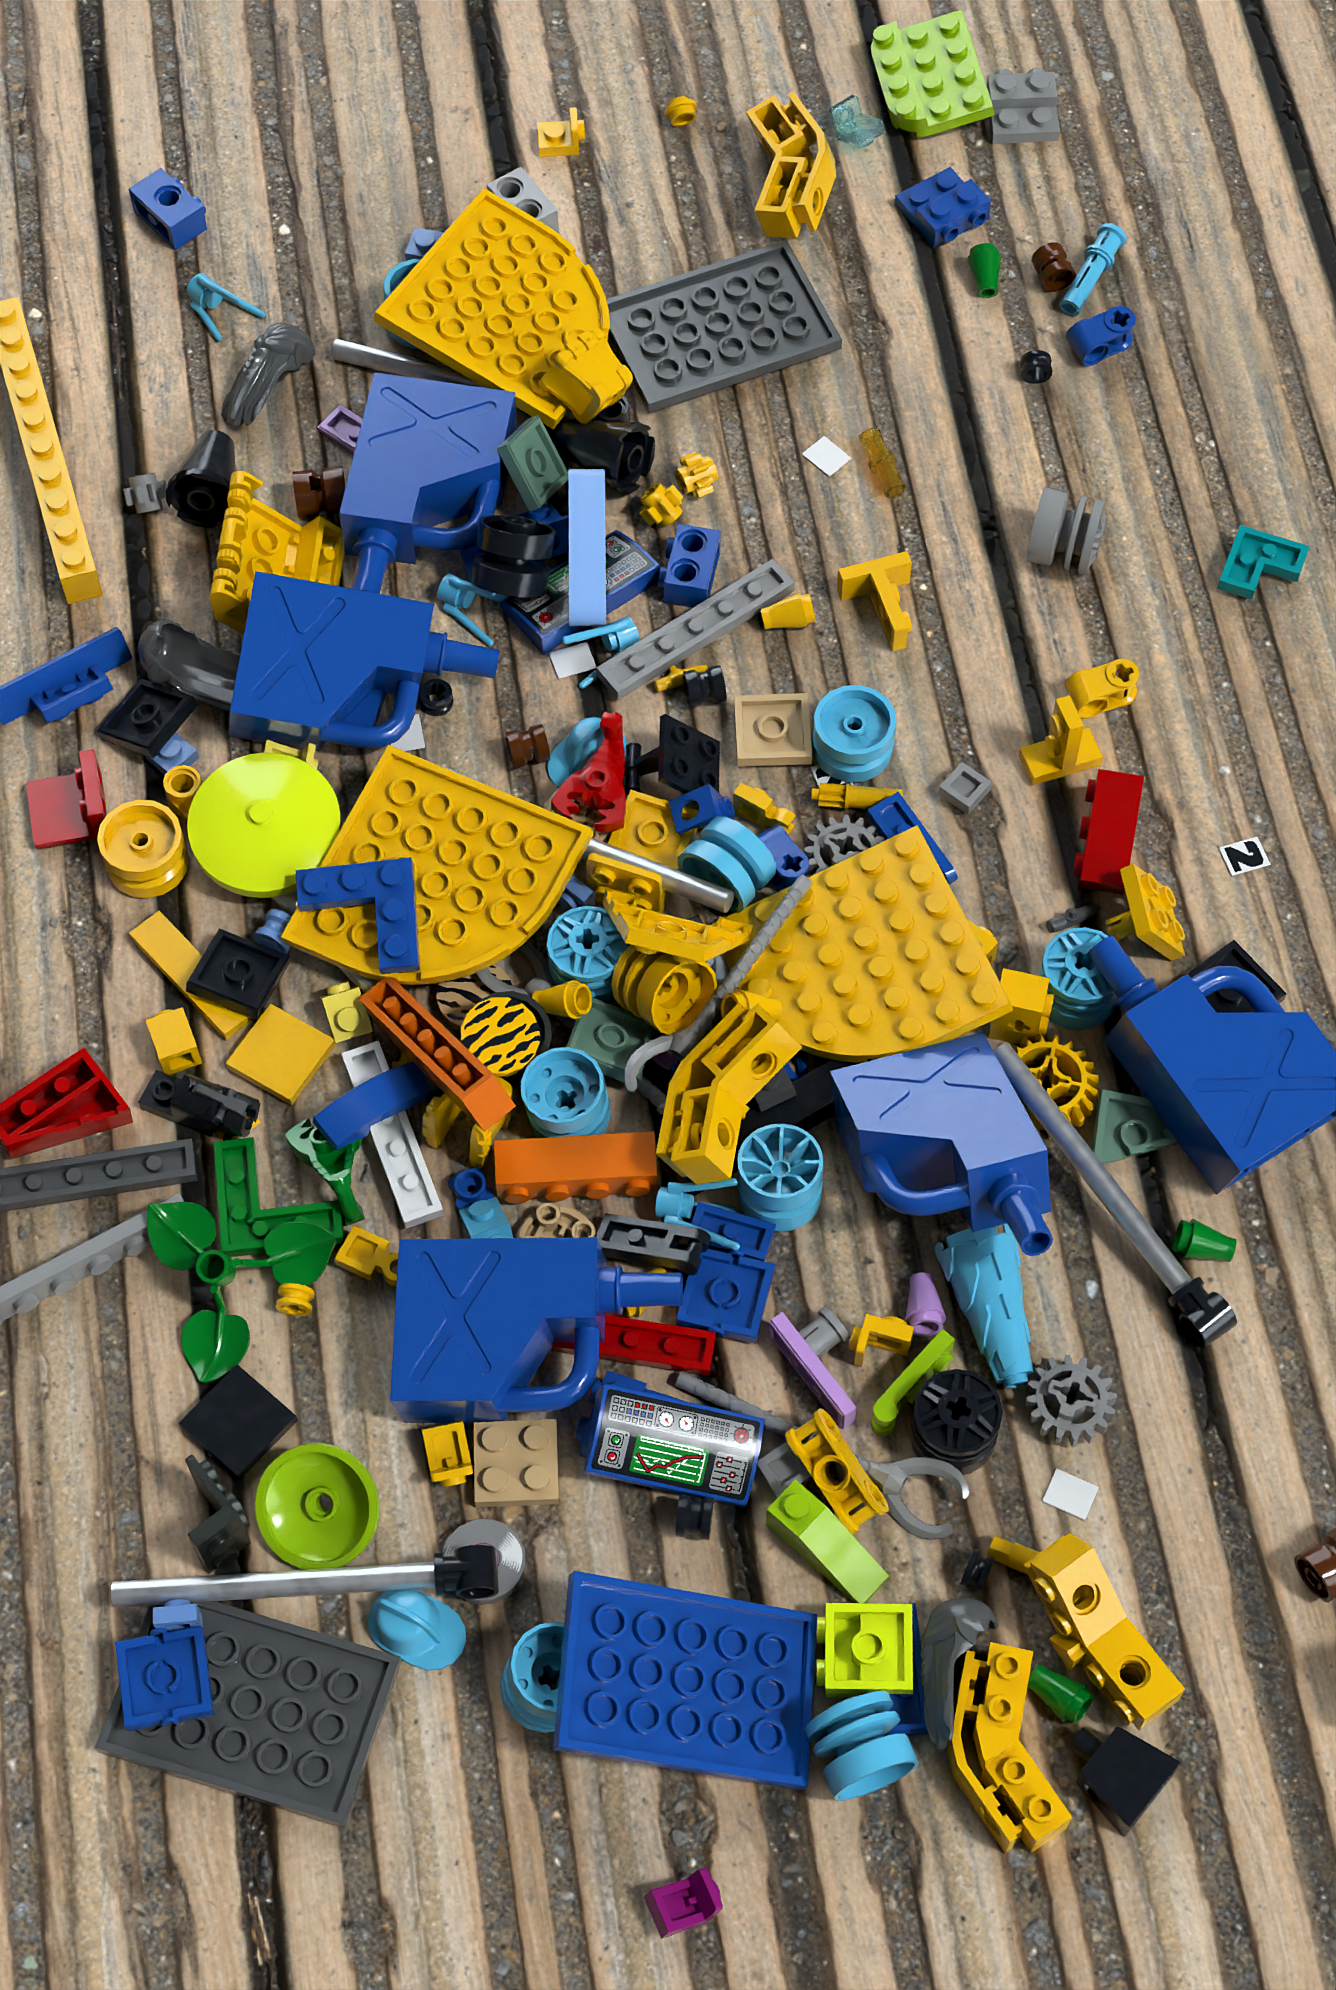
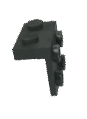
M191 1454L185 1459V1462L195 1484L215 1509L216 1513L187 1535L200 1562L210 1574L217 1568L224 1569L231 1565L238 1558L239 1552L251 1543L245 1530L251 1525L243 1514L245 1511L231 1491L226 1493L218 1482L220 1478L209 1462L205 1459L199 1464Z

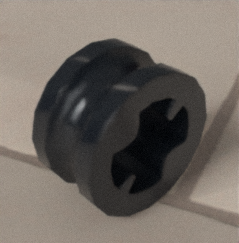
M1033 350L1025 353L1020 358L1022 379L1032 384H1039L1049 380L1053 372L1050 354L1042 350Z
M431 679L421 686L419 691L420 703L425 713L436 717L445 715L452 709L453 695L449 683L441 679ZM437 694V697H439V694H442L443 700L436 702V698H434L433 701H430V695Z
M975 1549L960 1584L963 1586L972 1584L975 1587V1591L980 1593L995 1557L983 1558L980 1555V1551Z

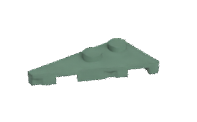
M1104 1089L1099 1092L1091 1150L1103 1165L1179 1144L1156 1113L1148 1098Z

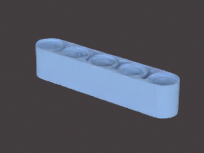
M568 469L569 626H606L605 469Z

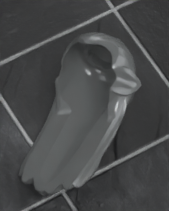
M280 322L270 325L264 334L254 340L252 355L239 371L230 392L226 395L223 402L221 415L224 417V421H228L230 427H238L243 423L249 426L261 412L282 373L299 370L301 364L310 363L315 355V346L311 338L303 330L294 325Z
M159 619L149 625L140 637L138 653L140 663L146 670L150 682H165L180 692L193 696L198 701L222 711L230 712L240 656L211 645L196 637L195 632L184 630L179 623L171 620Z
M956 1598L939 1603L930 1613L925 1633L920 1642L922 1647L920 1656L923 1660L920 1675L922 1677L921 1684L923 1685L922 1691L925 1698V1725L931 1741L935 1743L937 1751L940 1752L945 1751L948 1741L952 1740L954 1732V1663L964 1658L963 1653L976 1645V1637L980 1632H984L988 1628L996 1629L998 1627L996 1616L989 1606L976 1599Z

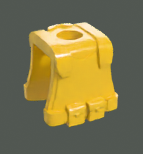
M599 327L590 331L586 330L578 335L577 338L567 343L553 360L555 365L543 375L538 383L545 392L549 391L569 407L574 417L582 424L588 423L599 412L620 400L633 380L631 371L617 359L605 339L607 335Z
M496 1077L509 1097L513 1099L511 1084L501 1077ZM445 1093L440 1098L433 1097L423 1115V1136L426 1137L428 1145L435 1149L439 1147L461 1112V1109ZM511 1111L485 1132L475 1123L470 1138L469 1161L471 1167L483 1169L491 1155L493 1140L502 1127L507 1129L511 1123Z

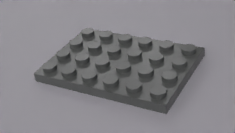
M787 240L606 299L610 320L608 334L624 365L631 371L632 381L649 413L842 349V338Z
M216 1601L191 1603L197 1604L203 1618L215 1715L180 1721L177 1725L169 1723L166 1724V1727L159 1725L127 1731L124 1724L119 1683L95 1745L96 1751L344 1828L402 1662L401 1657ZM149 1605L137 1638L150 1636V1631L155 1629L153 1625V1607H164V1605Z

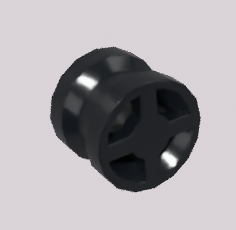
M680 1494L675 1537L696 1534L702 1540H709L714 1498L705 1497L698 1501L692 1500L689 1495Z

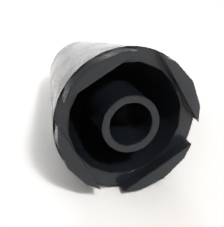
M567 419L557 426L553 436L558 453L583 469H605V483L616 491L627 494L636 491L641 486L636 484L641 475H648L655 455V438L649 436L648 430H651V428L640 422L591 420L588 423L582 424L577 419Z
M218 430L204 432L169 480L166 488V502L169 508L172 505L178 511L177 517L182 521L198 527L211 528L216 527L218 522L224 520L225 510L229 508L227 497L231 474L236 471L234 442L230 436Z

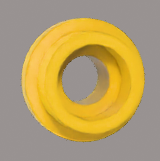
M680 96L669 102L664 113L666 119L670 120L673 126L680 127L688 125L696 119L698 107L695 100Z

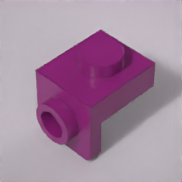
M706 1867L696 1870L687 1879L653 1889L644 1896L661 1939L704 1925L723 1909L720 1890L715 1881L711 1879Z

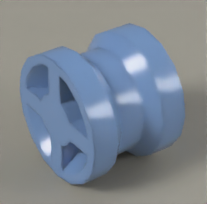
M270 909L264 917L265 925L259 927L253 935L256 943L287 955L291 946L283 943L281 935L292 916L278 909Z

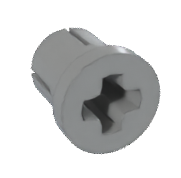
M826 1306L818 1311L819 1316L799 1332L818 1358L839 1342L844 1344L850 1339V1335L843 1324Z

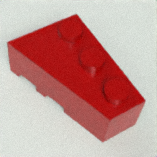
M1098 769L1096 779H1088L1085 802H1091L1089 817L1082 816L1079 838L1085 839L1083 854L1076 853L1073 875L1079 876V888L1124 894L1125 887L1120 869L1130 865L1144 776Z
M83 1047L0 1103V1145L10 1159L18 1158L133 1123L131 1110Z

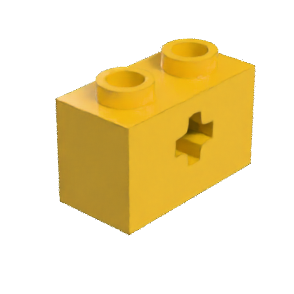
M1003 968L1000 983L1014 1011L991 1022L988 1038L1020 1045L1024 1037L1035 1043L1037 1034L1041 1033L1045 1036L1054 999L1053 994L1047 993L1050 978Z

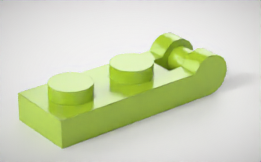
M941 1329L874 1404L871 1427L876 1434L881 1436L891 1434L896 1426L897 1414L908 1402L915 1405L917 1393L926 1380L931 1378L934 1373L938 1374L941 1371H946L953 1362L955 1356L952 1355L955 1338L944 1329Z

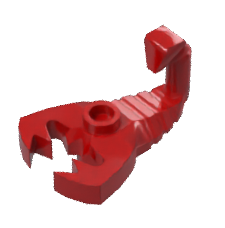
M604 712L600 722L604 740L600 747L588 759L582 770L572 774L560 786L551 800V807L554 813L571 820L573 818L570 814H579V806L571 801L572 799L593 810H600L597 811V819L601 821L594 824L595 832L617 831L624 828L626 801L622 784L625 773L623 717L617 712L611 714Z

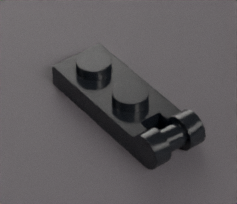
M607 1213L595 1236L599 1240L604 1257L676 1268L687 1275L697 1274L702 1263L700 1255L702 1252L707 1251L712 1240L709 1233L699 1228ZM678 1244H679V1245H685V1246H686V1249H685V1250H679V1249H677Z

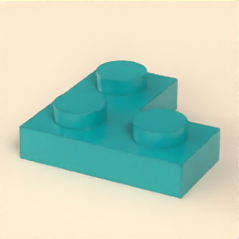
M1240 525L1217 589L1252 599L1262 572L1298 582L1310 546Z

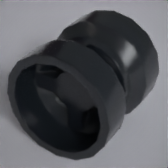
M720 665L708 667L706 671L699 673L695 670L683 672V685L689 708L699 707L706 701L714 703L726 702V686Z

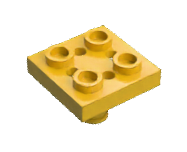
M1135 864L1120 869L1130 910L1106 920L1107 926L1112 925V927L1107 928L1110 936L1113 935L1118 942L1122 938L1136 933L1139 939L1171 961L1185 956L1182 941L1185 940V934L1181 924L1175 918L1173 908L1176 907V900L1172 890L1168 886H1163L1155 880L1151 873L1144 872Z

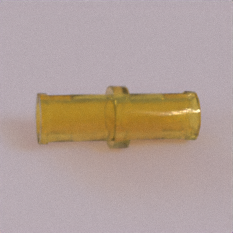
M872 427L863 431L859 435V440L870 460L868 466L871 473L877 475L887 498H895L901 495L906 490V485L903 483L895 466L897 462L893 452L888 451L880 429Z

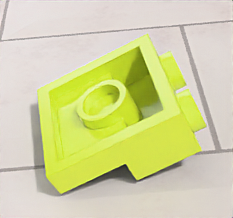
M826 1603V1617H817V1643H825V1659H817V1686H825L826 1698H851L874 1691H887L889 1694H913L912 1604Z

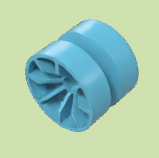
M771 1124L755 1130L744 1140L738 1153V1199L742 1211L746 1216L776 1224L775 1231H790L808 1223L816 1215L822 1202L823 1155L818 1142L807 1131L789 1124Z

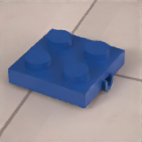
M707 1249L706 1252H702L700 1255L702 1263L697 1274L688 1275L683 1293V1304L679 1307L676 1325L716 1332V1335H719L721 1338L724 1336L756 1344L775 1272V1264L744 1257L743 1252L731 1249L728 1253ZM732 1255H737L739 1258H734Z
M202 1626L168 1632L166 1628H157L150 1631V1636L115 1642L124 1724L127 1731L159 1725L166 1727V1724L169 1723L177 1725L180 1721L215 1715L205 1634Z

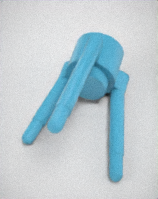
M204 273L195 275L188 283L187 294L193 299L190 307L199 314L217 341H221L222 336L205 311V308L213 309L217 307L223 298L259 318L265 317L263 311L222 288Z
M451 573L447 574L442 579L437 591L438 599L445 602L443 611L453 615L487 646H492L493 640L466 617L459 608H468L472 604L475 595L497 602L505 600L508 596L480 589L471 582Z
M624 617L606 626L574 633L562 638V643L566 645L601 636L605 647L609 651H617L615 654L617 655L639 641V634L631 618ZM596 670L579 683L581 689L586 688L598 679Z
M731 1178L729 1180L696 1185L694 1182H669L668 1187H660L655 1206L657 1219H664V1223L702 1229L710 1234L711 1242L733 1250H739V1243L683 1221L684 1218H691L693 1210L696 1211L698 1202L694 1201V1196L687 1194V1192L736 1186L738 1180ZM704 1203L732 1212H736V1208L734 1206Z

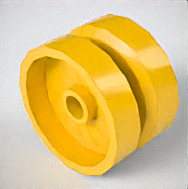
M138 799L119 805L110 811L100 824L97 837L98 846L109 880L119 891L136 898H152L164 895L176 887L187 873L189 862L187 848L179 820L169 807L153 800Z

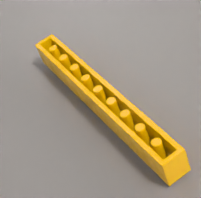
M19 297L0 301V364L67 603L71 604L102 596L101 585Z

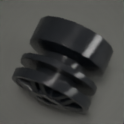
M961 1369L941 1371L926 1380L916 1396L909 1433L912 1449L917 1457L943 1460L952 1464L962 1475L971 1474L986 1464L994 1452L1003 1414L1000 1397L990 1382L975 1372ZM956 1411L963 1413L959 1420L951 1418Z

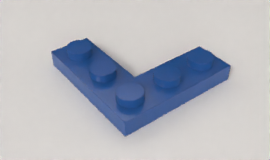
M411 857L296 870L297 904L300 912L375 903L378 959L381 974L420 970L414 863Z

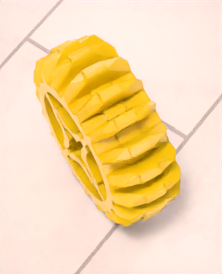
M1040 1033L1036 1037L1035 1043L1024 1037L1021 1040L1020 1047L1011 1044V1047L1027 1067L1042 1064L1040 1067L1028 1069L1041 1085L1044 1084L1045 1076H1049V1088H1047L1046 1092L1055 1103L1065 1104L1059 1106V1109L1072 1125L1080 1128L1084 1123L1085 1117L1092 1115L1094 1110L1093 1104L1097 1102L1099 1092L1096 1089L1099 1085V1077L1093 1074L1095 1070L1094 1061L1084 1062L1086 1058L1085 1049L1073 1052L1074 1044L1072 1040L1064 1046L1060 1045L1057 1034L1052 1037L1051 1042H1045L1044 1037ZM1058 1068L1061 1069L1062 1071H1064L1068 1076L1063 1075V1074L1058 1070ZM1018 1095L1037 1132L1040 1133V1130H1045Z

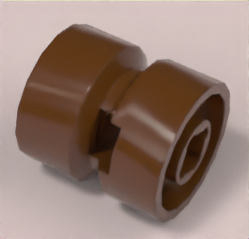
M343 466L323 468L320 474H316L312 469L292 472L298 518L318 516L321 510H325L329 515L340 513L346 488Z
M1336 1528L1324 1535L1322 1538L1323 1545L1314 1542L1294 1558L1296 1569L1307 1587L1319 1599L1328 1603L1336 1598Z

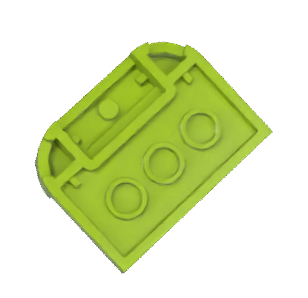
M962 9L901 29L898 28L897 21H893L887 25H881L874 30L871 54L890 120L895 129L901 128L906 131L916 132L917 138L927 137L995 115Z

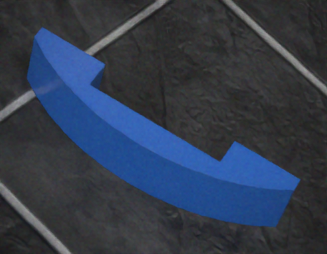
M409 1062L383 1072L350 1090L318 1113L312 1122L336 1151L368 1136L372 1125L424 1100L430 1103L433 1097L440 1098L444 1092L414 1062Z

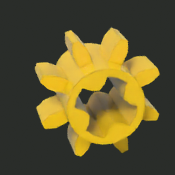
M692 452L679 458L682 467L676 469L674 474L677 484L684 494L691 492L693 497L698 496V498L714 492L711 483L717 481L719 476L713 460L708 455L701 457L700 453Z
M656 483L640 497L639 500L643 505L640 507L641 511L639 514L649 526L656 522L662 528L667 527L682 514L683 510L679 505L682 504L681 499L683 496L673 484L666 488L661 483Z

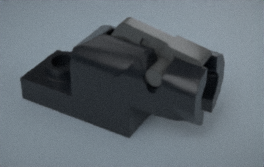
M159 1070L155 1071L138 1101L141 1110L210 1137L214 1130H217L229 1136L245 1138L250 1134L249 1128L245 1127L246 1119L256 1122L260 1109L258 1099L237 1092L234 1089L211 1083L188 1073H185L182 1079H179Z

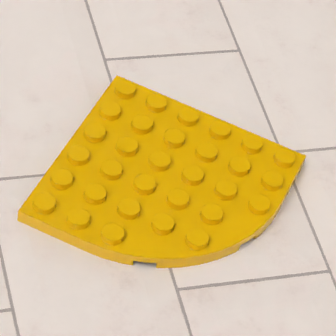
M485 188L481 190L375 311L373 319L375 323L480 386L515 392L516 407L532 417L538 415L542 423L552 429L557 426L569 411V407L549 391L545 392L539 386V381L555 365L553 360L556 355L571 340L577 338L578 335L586 330L590 331L599 327L607 335L605 339L608 341L610 329L609 309L601 284L590 265H584L575 255L576 249L571 243L541 221Z
M388 745L320 867L412 858L414 863L420 970L381 974L378 959L375 903L300 912L297 907L282 933L281 939L284 944L349 972L377 981H381L383 978H393L399 984H433L471 975L490 967L510 955L541 927L564 892L594 835L593 830L576 821Z
M918 825L808 877L812 881L811 887L803 898L798 901V905L792 910L790 916L785 919L782 927L772 937L771 942L765 947L766 949L759 955L758 960L752 965L750 971L745 974V978L738 986L741 990L780 1000L782 1014L777 1022L802 1046L800 1050L822 1058L843 1062L864 1063L868 1059L883 1058L953 1040L1014 1011L1009 998ZM791 886L746 907L740 913L735 912L725 917L753 924L749 941L722 953L729 970L742 957L745 949L755 939L756 934L762 929L761 927L769 920L768 918L775 911L778 904L782 902L781 900L788 893ZM717 922L710 924V926L716 927Z

